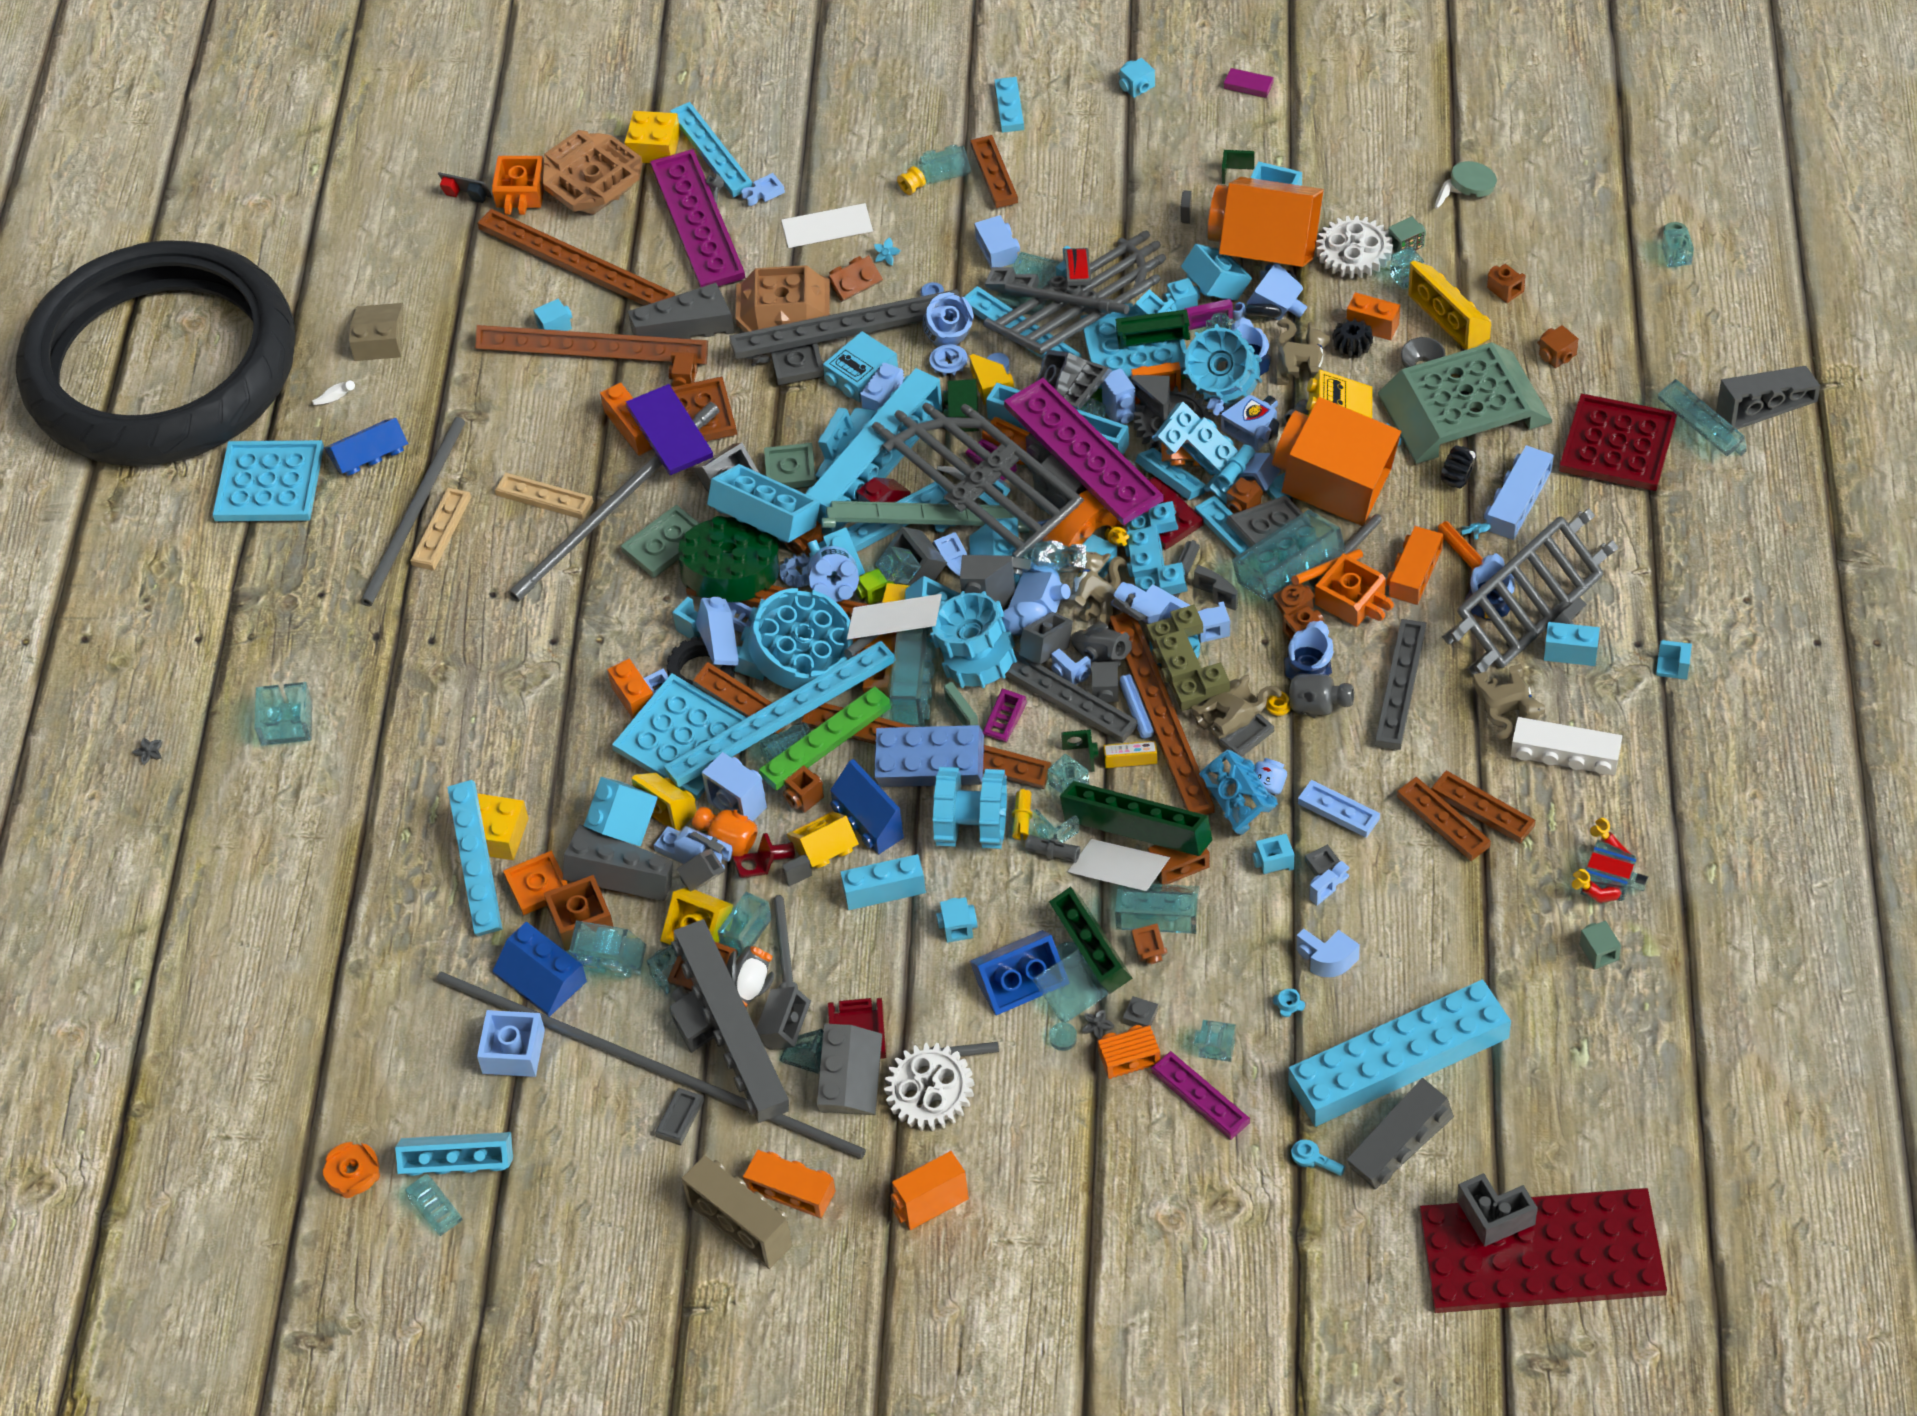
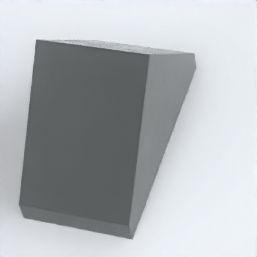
M1134 375L1131 377L1132 384L1135 387V396L1160 418L1166 420L1170 400V376Z

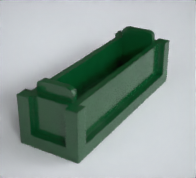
M1187 309L1115 319L1119 349H1124L1127 346L1172 340H1190L1188 327L1190 323Z

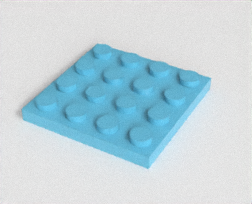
M1175 302L1170 308L1172 311H1177ZM1129 308L1128 314L1116 312L1107 314L1083 329L1090 362L1109 367L1112 371L1120 368L1130 381L1131 369L1141 366L1149 367L1167 362H1179L1181 375L1186 370L1183 350H1187L1184 339L1127 346L1124 349H1119L1115 319L1140 316L1133 308Z
M228 441L213 511L214 520L310 521L324 450L323 441Z
M671 673L612 744V750L650 773H657L663 778L671 779L665 772L664 765L747 717ZM702 774L679 787L683 791H689L696 801L705 791Z

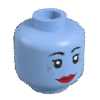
M1264 758V761L1256 762V769L1254 771L1269 794L1279 795L1285 784L1287 771L1283 769L1284 764Z

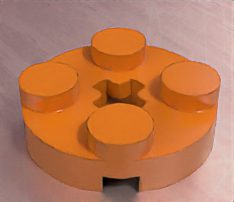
M352 1142L340 1144L332 1149L325 1159L326 1164L323 1168V1175L326 1183L331 1190L341 1194L344 1198H351L368 1190L380 1178L378 1158L374 1150L367 1144L353 1145ZM351 1164L353 1167L358 1165L356 1171L346 1173L348 1165Z

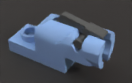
M1125 582L1118 586L1113 595L1115 599L1111 601V605L1147 624L1170 618V611L1190 606L1153 584L1145 592L1133 584Z
M667 826L654 844L656 852L683 864L699 853L711 848L720 863L722 859L729 862L732 855V845L688 826H685L681 832Z

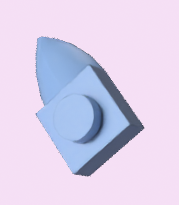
M956 532L934 540L932 544L947 561L946 565L955 574L960 576L962 555H967V552Z

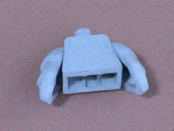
M1031 562L1030 570L1022 573L1008 609L1003 611L1002 621L1006 632L1010 631L1012 635L1021 636L1023 628L1051 612L1056 613L1060 601L1070 597L1069 586L1060 582L1058 572L1051 565L1043 562Z

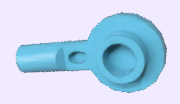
M1307 1139L1300 1140L1292 1147V1158L1299 1166L1310 1168L1319 1166L1339 1176H1342L1346 1166L1319 1154V1148L1313 1141Z

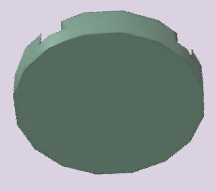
M1472 161L1456 164L1451 173L1452 185L1461 193L1469 196L1471 193L1476 194V197L1488 196L1494 191L1497 182L1496 175L1490 168Z

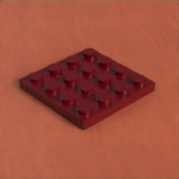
M1581 393L1559 465V472L1657 491L1678 412Z

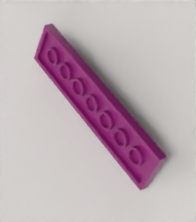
M694 149L650 161L652 171L699 287L701 288L713 283L721 286L746 279L745 271L710 187L706 183V178Z
M1044 378L1004 400V407L1123 525L1163 502V494Z

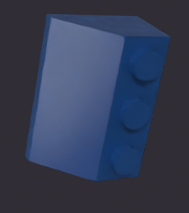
M388 418L324 447L339 474L346 472L347 476L360 471L359 466L367 462L371 466L382 461L381 456L387 453L393 456L404 451L403 446L407 445L408 442L397 418Z
M854 759L850 760L830 790L832 798L830 805L834 812L847 816L853 832L857 831L861 835L863 843L868 848L872 847L879 855L904 838L900 808Z
M525 922L506 940L493 969V974L549 1017L587 982L583 964L528 922Z
M1044 930L970 961L978 986L995 1015H999L1069 984L1052 935Z

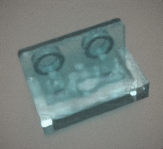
M950 145L945 147L944 151H927L919 159V166L922 167L927 185L971 174L964 146Z

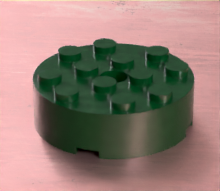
M716 516L711 520L702 522L688 530L679 543L681 581L686 588L690 587L696 591V596L701 598L720 597L726 599L727 602L749 600L755 598V593L763 589L767 591L778 578L779 554L776 537L767 532H761L748 523L739 522L735 517Z

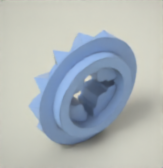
M946 344L939 346L930 355V366L934 368L936 373L942 372L944 376L947 373H952L955 376L956 371L963 372L964 366L967 365V353L957 345ZM946 356L948 357V359H950V361H952V364H948V362L945 361Z
M803 553L801 556L793 554L792 558H785L784 563L780 565L782 581L792 587L810 585L807 570L810 557ZM796 566L801 567L802 575L796 570Z

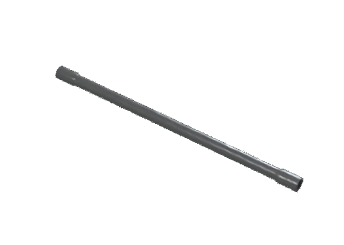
M709 402L695 415L692 420L698 430L707 425L720 412L719 408L713 402ZM655 454L540 564L509 590L510 596L517 602L526 596L535 587L537 582L662 465L658 456Z

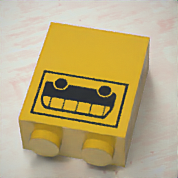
M1319 370L1314 378H1310L1307 384L1309 399L1306 409L1309 410V415L1318 397H1321L1372 418V386L1323 370Z

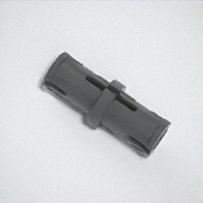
M1028 835L1025 843V851L1046 855L1049 859L1059 858L1076 863L1080 856V846L1065 844L1055 838L1050 840Z

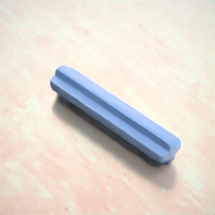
M1130 674L1122 675L1119 684L1131 714L1138 722L1137 729L1143 739L1151 738L1154 736V728L1134 678Z

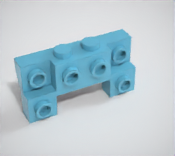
M1184 402L1177 403L1152 439L1154 441L1160 440L1168 448L1166 452L1169 455L1176 453L1182 446L1210 475H1214L1203 489L1206 492L1212 491L1223 504H1227L1226 492L1240 477L1238 475L1229 487L1221 486L1216 478L1227 466L1228 459L1234 457L1238 450L1233 446L1234 443L1229 437L1222 435L1216 429L1217 426L1213 421L1205 417L1199 418Z
M1173 501L1158 504L1149 509V512L1143 513L1127 523L1129 539L1124 547L1127 557L1131 558V562L1127 563L1128 573L1130 577L1135 578L1136 587L1145 592L1152 584L1171 595L1188 591L1182 562L1164 565L1161 538L1159 536L1160 533L1178 530Z

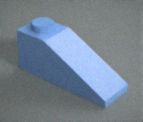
M720 597L701 598L696 626L713 664L738 665L739 660L732 612L726 599Z

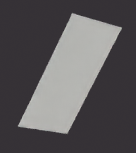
M866 203L782 219L788 248L873 232Z
M942 594L854 607L847 640L936 626Z
M1091 839L1081 852L1078 861L1073 863L1068 872L1147 891L1170 857Z

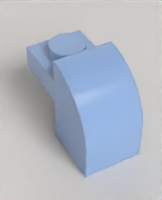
M1305 929L1297 934L1296 950L1304 959H1310V972L1317 976H1339L1348 971L1359 960L1360 944L1340 930L1325 943Z

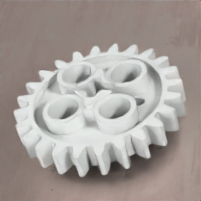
M1346 216V221L1337 218V224L1329 222V228L1323 227L1322 233L1318 234V240H1316L1317 257H1319L1320 263H1325V269L1332 267V274L1340 271L1341 277L1348 273L1350 279L1354 277V274H1358L1360 278L1363 277V273L1372 276V270L1380 272V266L1386 267L1387 261L1391 260L1392 237H1388L1389 232L1388 230L1384 231V225L1376 227L1377 221L1374 220L1369 223L1368 217H1365L1362 221L1359 220L1358 216L1354 220Z
M925 1043L922 1051L916 1045L914 1046L913 1054L906 1050L903 1051L905 1059L895 1058L898 1067H889V1071L893 1076L885 1077L886 1083L890 1086L884 1088L886 1095H889L886 1099L888 1105H893L891 1108L894 1115L899 1114L898 1118L901 1123L908 1119L907 1123L910 1128L918 1123L920 1131H923L926 1124H929L931 1131H934L936 1123H939L944 1129L946 1125L945 1120L947 1119L952 1123H956L953 1115L963 1116L964 1113L961 1106L970 1107V1102L966 1097L974 1096L973 1090L969 1087L974 1086L975 1083L972 1078H969L973 1074L970 1068H966L968 1066L966 1059L960 1060L958 1051L951 1055L949 1046H946L941 1051L939 1043L935 1044L933 1050ZM922 1066L930 1067L925 1073H917ZM945 1077H954L953 1081L949 1084L942 1083ZM917 1090L915 1096L905 1097L908 1091ZM934 1100L942 1101L940 1106L936 1108L929 1107Z

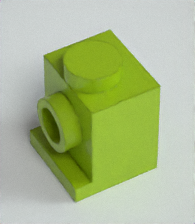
M882 562L877 564V569L866 572L859 577L855 590L857 596L860 599L864 598L866 603L870 605L883 600L887 583L894 584V578Z

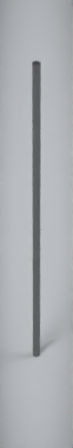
M442 971L437 976L438 982L504 1010L540 1013ZM540 1013L543 1025L547 1028L747 1111L745 1100L747 1099ZM781 1114L769 1119L771 1122L862 1159L866 1153L865 1148Z

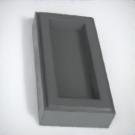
M1258 713L1247 726L1221 738L1219 746L1225 751L1228 749L1243 757L1274 732V725Z
M678 1088L655 1131L656 1137L682 1145L704 1102L703 1095Z

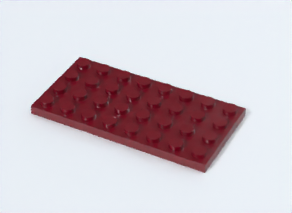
M1648 1188L1531 1197L1538 1208L1536 1224L1485 1247L1459 1203L1420 1206L1434 1313L1666 1296L1667 1294Z

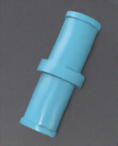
M1244 444L1234 457L1228 459L1227 466L1216 478L1217 482L1223 487H1229L1233 480L1245 471L1246 465L1255 455V450L1250 445Z

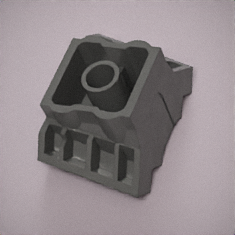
M1047 350L1035 382L1044 378L1073 407L1081 409L1112 370L1109 367L1090 362L1068 352Z

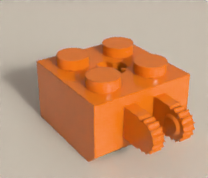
M498 156L492 184L496 208H504L506 215H511L513 208H518L520 215H525L527 208H541L544 194L543 156Z
M1344 553L1315 585V605L1355 627H1358L1366 616L1378 621L1383 620L1386 615L1381 608L1390 611L1394 607L1393 600L1385 595L1386 578L1383 574Z

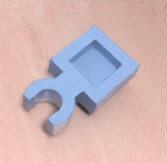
M774 173L754 181V187H746L741 191L742 198H747L749 206L755 205L761 198L766 202L785 193L783 184Z
M1340 861L1332 871L1328 869L1322 875H1317L1310 883L1309 900L1318 906L1336 891V886L1339 883H1343L1349 877V874L1346 873L1349 870V866Z

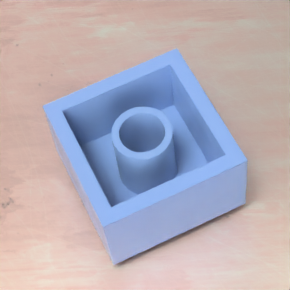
M722 752L702 771L707 801L720 811L737 810V813L748 816V819L754 821L767 808L761 775L757 771L749 770L743 766L736 757H730Z
M486 1011L477 1054L482 1074L536 1077L545 1033L540 1013Z

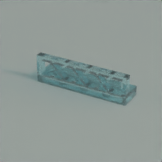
M1677 379L1658 393V399L1726 457L1733 451H1736L1740 456L1747 452L1745 436Z

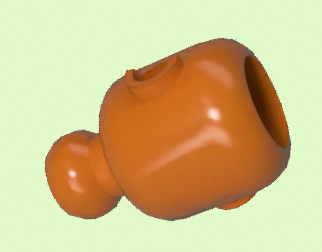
M700 807L692 820V825L696 830H705L708 832L707 835L732 845L731 857L747 854L750 851L749 849L752 848L758 833L755 822L748 819V816L737 813V810H722L715 815L710 808Z

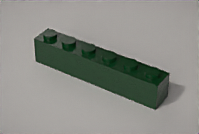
M1073 781L1060 795L1064 820L1195 856H1200L1213 841L1208 815Z

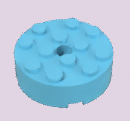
M798 588L779 591L762 603L755 616L748 637L751 658L760 672L769 680L784 688L796 690L848 660L844 655V650L853 644V639L847 640L851 621L839 604L820 592L812 590V593L798 591Z

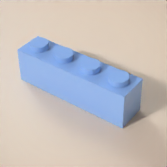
M1526 445L1522 453L1516 455L1512 471H1507L1502 489H1497L1493 505H1489L1485 511L1484 519L1491 526L1488 530L1489 532L1512 540L1515 539L1552 471L1553 454Z

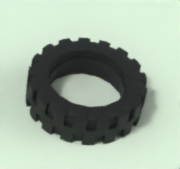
M692 637L690 641L684 640L680 643L679 647L675 646L673 648L672 655H669L667 658L668 665H666L668 677L673 673L693 685V680L686 679L681 675L680 671L683 665L691 659L704 656L710 657L702 638ZM735 665L721 666L720 670L735 678Z

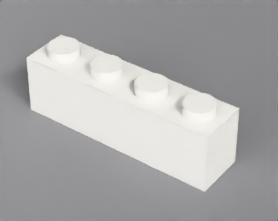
M1518 717L1512 741L1511 757L1524 761L1542 762L1547 765L1570 767L1575 770H1587L1602 775H1615L1622 735Z

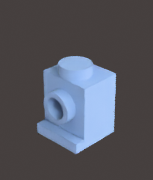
M1219 602V607L1198 611L1203 622V633L1198 634L1201 643L1230 636V619L1224 602Z

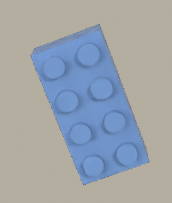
M979 725L876 728L875 779L880 787L935 786L939 767L959 768L961 785H982L984 734Z

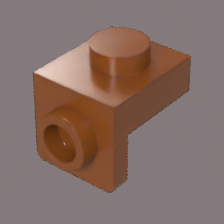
M1158 923L1130 931L1139 962L1146 961L1147 965L1163 961L1162 956H1165L1168 952L1167 948H1164Z

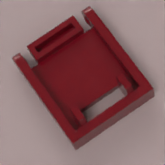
M871 998L839 1001L840 1013H835L834 1002H829V1024L853 1025L881 1033L882 1047L880 1059L886 1058L882 998H877V1010H872Z

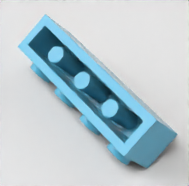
M511 1132L401 1138L395 1147L397 1173L410 1176L420 1175L425 1172L446 1174L451 1171L470 1173L481 1169L501 1171L509 1168L513 1160Z

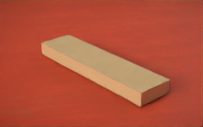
M506 472L495 489L497 496L579 519H584L593 503L592 496Z
M447 488L410 560L412 566L435 570L471 499L470 492Z

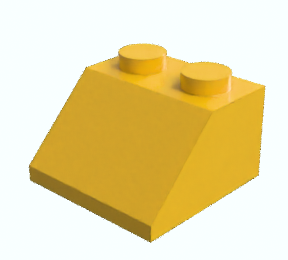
M657 773L636 774L631 778L633 787L658 797L651 817L664 826L680 831L694 817L697 811L694 796L689 791H683L678 788L671 779L663 778Z
M833 811L787 833L788 839L793 843L800 856L806 854L810 860L811 867L815 866V868H821L829 864V859L836 855L842 857L853 851L852 847L859 844L847 816Z
M688 887L673 891L660 941L671 945V942L674 941V930L704 919L714 941L719 943L727 929L733 904L697 890L690 892Z

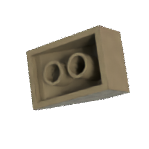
M403 303L357 306L350 324L349 344L354 361L401 357Z

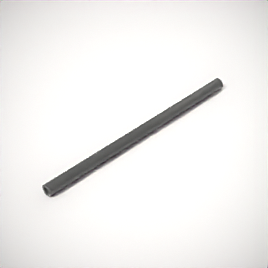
M455 417L361 598V603L365 606H372L465 425V421L462 418Z

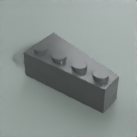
M717 283L628 311L631 331L635 336L691 339V336L705 334V337L715 336L714 333L726 331V334L735 333L732 314Z
M579 824L564 853L563 880L575 882L594 875L600 888L665 901L672 886L673 860L601 834Z
M1421 1078L1347 1158L1350 1168L1374 1189H1377L1381 1184H1386L1399 1167L1454 1118L1448 1098L1424 1078Z

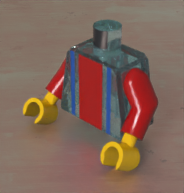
M1597 819L1595 821L1596 825L1590 828V833L1594 837L1601 836V840H1597L1586 870L1579 869L1573 873L1576 879L1572 881V887L1576 890L1581 888L1580 894L1590 896L1598 903L1625 900L1629 887L1645 891L1649 876L1635 873L1637 858L1611 832H1608L1610 824L1607 819Z

